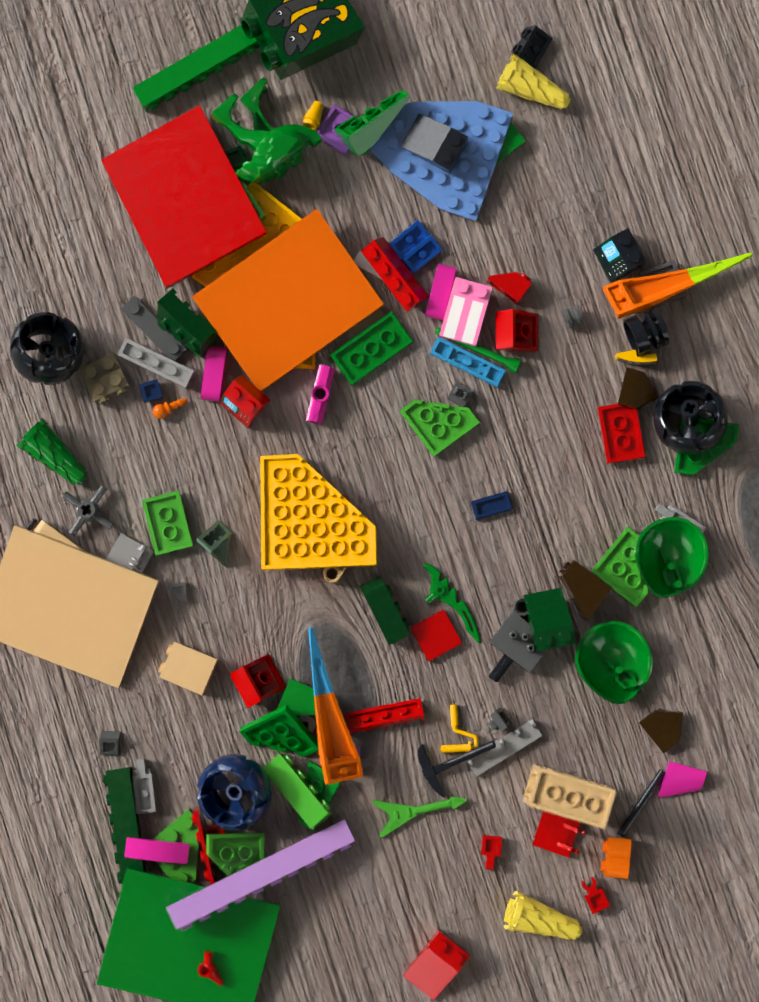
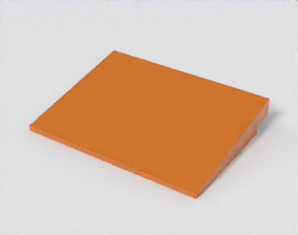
M315 209L192 296L197 306L216 330V333L251 382L261 392L384 305L318 209Z

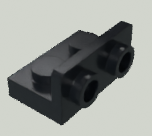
M536 25L526 27L521 33L520 41L513 47L512 55L519 56L536 69L553 38Z

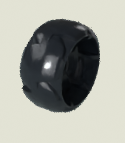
M51 312L35 313L28 316L26 320L21 321L12 333L10 357L13 360V365L20 375L31 382H43L45 385L63 383L74 372H77L82 364L84 355L82 335L78 327L65 316L61 318ZM42 334L51 336L50 341H43L40 344L31 339L33 336ZM68 345L70 355H67L60 362L55 357L56 348ZM38 350L37 360L30 357L25 351Z
M685 381L682 384L671 386L660 396L654 410V427L661 442L666 447L673 449L674 452L683 455L702 454L706 450L715 447L723 438L728 423L727 407L722 396L709 385L698 381ZM685 399H698L704 401V404L699 408L697 402L693 400L682 402ZM668 412L682 415V422L686 426L682 429L679 436L668 425ZM699 418H714L711 429L704 435L698 434L697 437L694 426L699 422Z

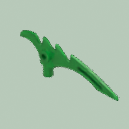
M423 564V567L430 573L432 580L429 589L431 593L425 598V601L430 605L437 598L439 601L455 609L464 621L467 632L480 643L479 632L470 610L464 601L457 602L456 588L449 591V579L445 578L440 581L441 572L430 564ZM462 610H464L465 613L467 614V616H468V618H469V620H470V623H471V625H472L473 632L471 631L470 626H469V624H468V622H467V619H466V617L464 616Z

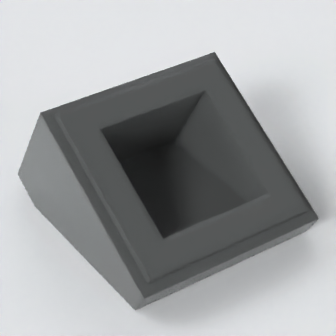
M101 731L99 737L100 755L120 754V731Z

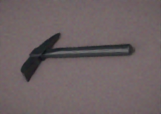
M490 741L436 766H431L424 745L421 744L418 749V759L423 769V775L434 791L446 798L435 775L496 748V743Z

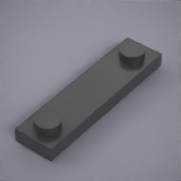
M135 296L121 308L169 359L176 362L187 351L173 335L163 331L158 326V319Z

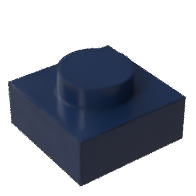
M158 379L139 384L144 403L163 398Z

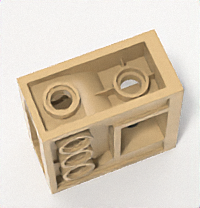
M533 763L522 801L530 807L605 829L616 790L597 782Z

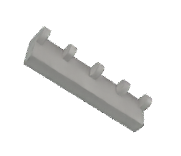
M125 338L117 354L188 389L195 372Z
M533 719L495 741L496 748L471 758L467 762L475 775L479 776L540 738L542 734Z

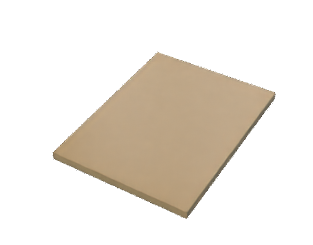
M14 525L0 563V642L119 688L159 580L21 526Z

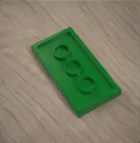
M391 311L331 353L330 357L350 385L353 386L414 343V341Z

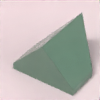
M218 520L200 535L196 541L222 565L227 567L232 532Z

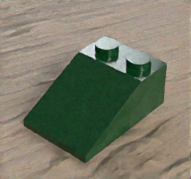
M562 587L523 595L535 652L577 644Z

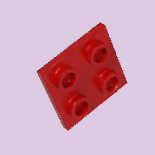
M543 811L532 845L569 858L571 852L579 854L580 851L572 847L576 834L585 835L586 831L579 829L581 823L579 821Z

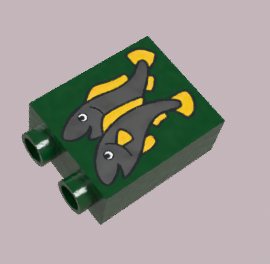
M248 0L243 17L240 19L242 30L247 38H255L262 48L260 50V58L263 65L268 71L275 70L280 80L356 45L365 28L348 0Z

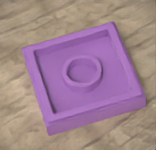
M334 104L317 129V132L322 138V142L346 156L350 149L334 129L347 119L353 117V115Z

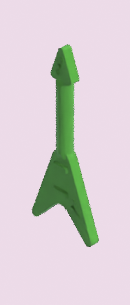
M451 796L449 800L417 807L373 800L372 803L390 815V820L379 836L381 838L417 814L449 807L455 809L466 802V798Z

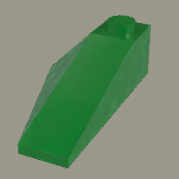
M401 90L382 100L380 106L365 109L366 113L358 118L354 115L334 130L352 153L357 156L364 155L375 145L410 99V95Z

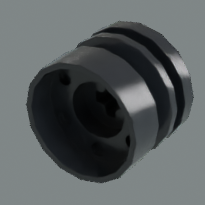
M656 308L649 309L648 313L646 311L642 312V322L637 315L623 320L627 339L632 350H636L638 357L651 351L650 343L655 349H659L661 345H669L666 324Z

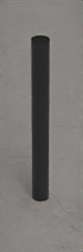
M659 769L618 830L617 834L622 838L665 776V772Z

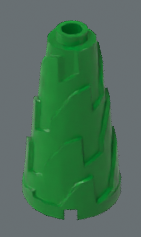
M41 418L40 422L38 421L16 446L50 470L58 473L70 484L81 485L87 478L85 475L87 473L86 469L72 455L57 433L48 425L49 423Z

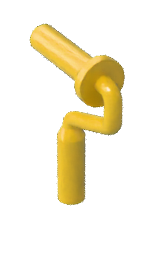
M450 705L453 731L473 738L474 745L471 744V741H468V744L441 745V753L468 752L477 748L479 745L478 736L457 729L459 725L458 705Z

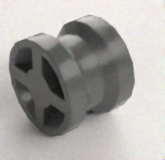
M574 306L569 311H562L565 323L569 329L575 324H583L582 314L578 306Z

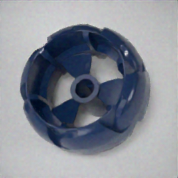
M241 754L224 755L210 763L201 773L197 787H199L197 794L198 804L203 814L209 820L215 821L217 826L226 830L246 829L258 822L267 812L272 799L271 781L265 769L258 762L247 760L246 756ZM222 772H232L238 778L230 784ZM217 790L226 791L228 798L232 800L230 806H227L222 801ZM248 791H252L251 800L254 802L253 807L244 812L239 799Z

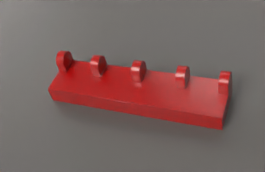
M420 698L345 713L350 735L364 730L370 732V729L384 726L389 728V725L404 723L405 725L409 721L419 719L425 721Z

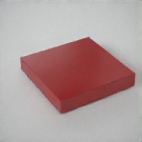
M444 609L410 627L428 662L462 643Z

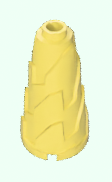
M515 54L509 59L511 62L510 64L507 63L496 89L547 106L550 105L560 110L567 108L571 100L567 92L559 88L544 74L530 66Z
M515 891L512 894L517 897L516 899L510 898L507 905L504 922L509 923V925L505 924V929L513 932L519 931L554 936L567 940H575L581 936L582 926L577 922L578 920L566 916L538 900L524 895V893Z

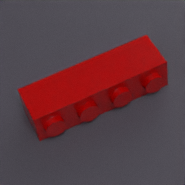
M384 237L373 240L361 251L406 312L417 308L429 297Z

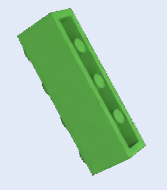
M279 753L263 768L310 829H316L332 815L330 811L331 806L325 799L321 800L317 795L319 791L314 785H309L306 782V775L300 769L297 770L293 766L295 763L288 754L285 756V754Z

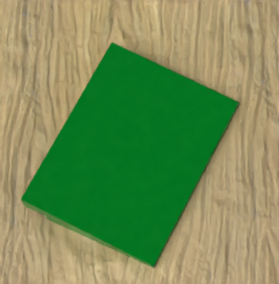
M127 867L96 984L170 1002H254L280 905L245 896L246 900L235 904L233 901L227 904L228 909L219 913L215 910L209 913L211 917L201 922L197 919L191 922L193 926L182 931L181 928L175 929L166 907L207 886ZM205 951H212V963L215 964L223 980L222 986L198 974L197 969L204 962Z

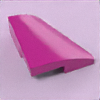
M668 761L658 797L663 798L701 790L707 772Z

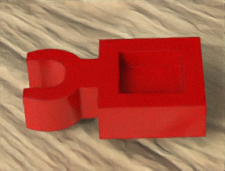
M592 876L590 877L592 880L591 886H586L584 881H581V885L588 891V894L584 895L591 913L595 914L609 907L610 904L603 889H596L597 883Z

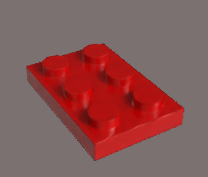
M617 404L597 407L606 463L610 464L645 458L637 409Z

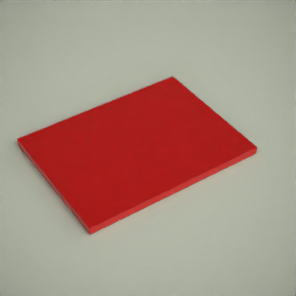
M200 105L101 159L167 289L267 234Z

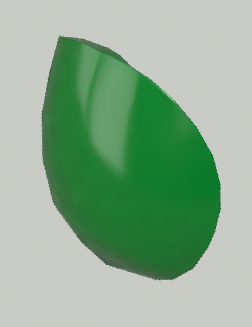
M667 517L648 525L640 534L635 550L636 565L640 576L650 592L658 598L672 597L694 586L702 578L709 556L708 544L701 530L689 520L680 517Z
M609 621L596 625L586 632L576 649L575 664L580 677L591 690L611 703L624 704L629 702L644 688L651 676L653 660L649 645L643 635L629 624Z

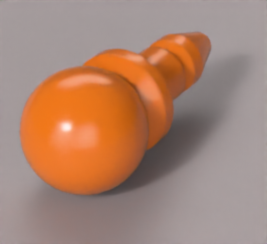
M178 399L169 404L164 402V405L157 404L153 408V415L157 419H163L167 414H172L171 410L183 406L188 399Z

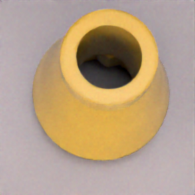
M314 101L302 118V125L313 130L320 127L324 104Z

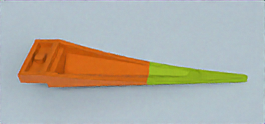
M752 253L688 269L618 280L603 286V292L617 318L621 319L633 313L638 314L751 258Z

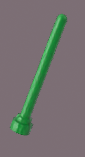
M436 328L435 333L440 335L441 328ZM450 340L506 365V368L509 369L508 371L516 374L521 360L516 357L514 359L510 357L509 359L477 344L475 347Z

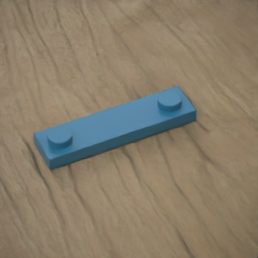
M439 336L430 352V355L498 388L506 372L503 368Z

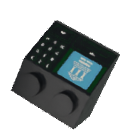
M629 228L610 237L593 249L610 283L641 268L646 263V259Z

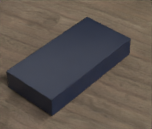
M508 491L471 501L476 520L513 510Z

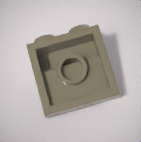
M114 352L79 368L95 403L103 404L110 400L109 397L115 394L120 396L130 388Z

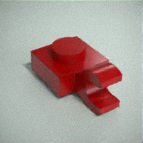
M482 835L481 855H486L485 869L493 870L495 856H501L502 837Z

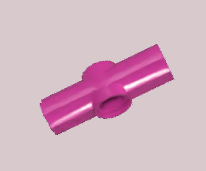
M319 365L306 421L322 425L335 368ZM323 390L326 396L323 399L316 398L315 394L317 391Z

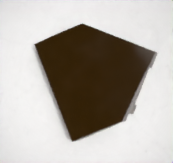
M626 368L617 405L639 410L644 405L659 398L645 372Z
M659 708L639 722L663 753L680 740L683 712H673Z

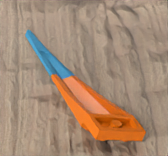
M309 627L320 765H322L325 785L363 777L360 756L335 697L312 627Z

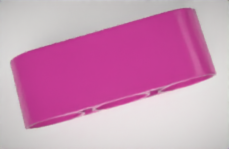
M438 263L425 316L444 320L457 268Z
M211 346L207 350L201 400L221 401L227 361V347Z

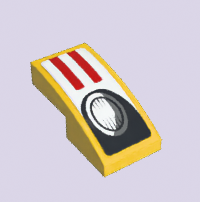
M636 350L621 352L615 355V360L632 365L655 364L658 361L656 353L637 357Z

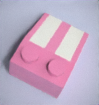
M455 277L439 337L476 347L492 287Z

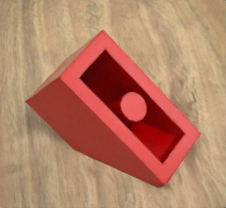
M518 272L491 275L487 280L488 284L515 304L520 302L532 285L531 279L524 273L519 274Z

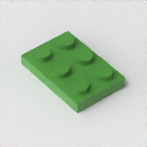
M179 490L142 500L156 556L193 547Z

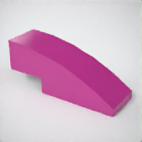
M127 837L124 857L187 864L190 844L186 842Z

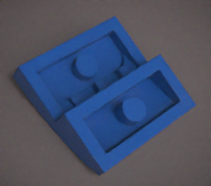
M419 220L413 222L389 242L390 246L413 274L443 250Z

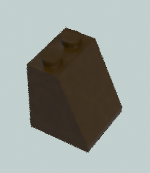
M575 560L567 561L559 571L562 573L559 578L581 618L588 620L611 590V587Z

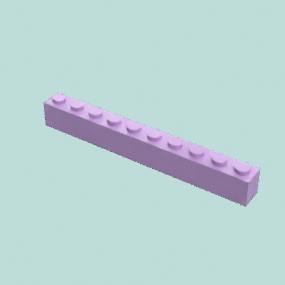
M341 820L167 906L166 909L175 929L181 928L183 931L193 926L191 922L197 919L200 922L211 917L209 913L215 910L219 913L228 909L227 904L233 901L235 904L246 900L245 895L251 892L253 895L264 891L263 886L269 883L271 886L282 882L281 877L288 875L290 878L298 874V869L303 866L308 869L316 865L315 860L321 857L323 860L334 856L333 851L340 849L342 852L352 847L350 843L355 840L346 821Z

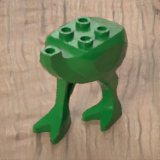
M264 77L240 98L242 104L252 115L254 130L245 129L232 120V113L238 105L236 102L238 96L236 94L231 95L211 114V117L218 124L226 127L240 143L249 146L254 151L252 160L244 162L242 167L237 170L236 175L243 180L256 184L274 181L276 178L281 179L287 173V169L291 166L294 168L300 164L308 145L314 148L322 141L317 131L306 126L290 124L282 125L275 129L271 127L259 109V101L267 89L265 87L267 80Z

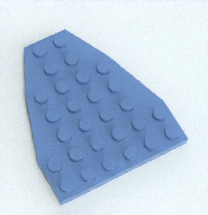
M478 101L406 103L375 145L369 150L393 175L413 188L437 208L476 222L513 113ZM418 114L438 121L468 136V143L450 174L400 147Z

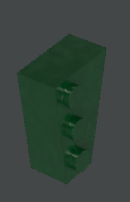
M172 288L157 302L158 326L163 331L173 335L177 341L184 343L192 352H196L201 356L216 342V330L200 314L196 316L188 308L190 304L187 301L183 303L175 295L177 292Z
M380 576L360 585L388 645L409 636L407 629L410 626L405 617L401 618L399 612L402 610L398 602H393L391 598L394 593L390 585H385Z

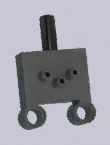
M524 598L518 599L514 603L512 612L488 642L504 654L489 674V678L494 682H498L513 661L530 673L546 652V650L535 652L530 624L520 617L527 615V611L521 613L517 609L519 602L525 603Z

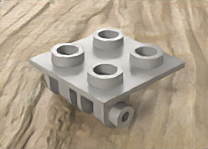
M121 533L106 560L142 573L154 551Z

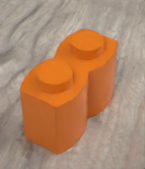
M607 837L606 841L603 840L602 852H605V860H601L600 872H604L603 876L628 879L631 839Z

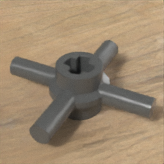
M100 485L91 499H84L82 501L67 491L63 494L62 498L76 507V514L78 516V519L69 530L71 535L75 536L84 522H92L94 520L107 529H111L114 523L99 514V506L97 504L107 488ZM89 506H91V507H90V510L92 511L91 514H88V513H87V514L85 515L86 511L84 510V508H85V507H88V508H89Z

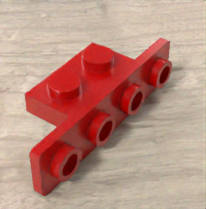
M196 807L194 813L191 814L193 825H197L199 831L196 833V839L203 849L200 852L202 863H206L207 870H204L206 882L210 881V885L215 883L212 864L215 863L206 854V834L225 833L224 829L217 826L216 823L203 825L199 807Z

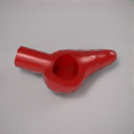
M205 951L204 962L197 969L198 974L222 986L223 980L215 964L212 963V951Z

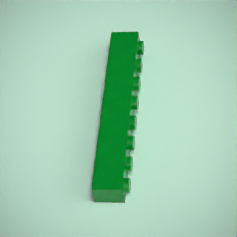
M240 25L132 87L145 112L148 110L153 111L159 107L160 103L174 99L179 92L190 90L193 84L204 82L212 73H219L226 65L237 63L241 59L240 57L245 54L250 55L254 53L260 45L255 38H247Z

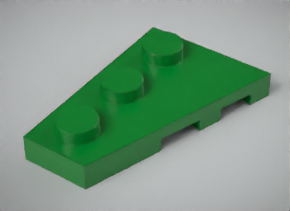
M308 761L307 778L305 780L309 785H314L319 791L317 794L321 800L325 799L330 805L341 782L325 785L322 767ZM298 814L297 822L310 829V827Z

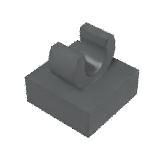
M456 382L447 399L460 407H464L473 390Z
M500 707L490 715L493 720L487 726L491 731L499 727L502 732L512 722Z

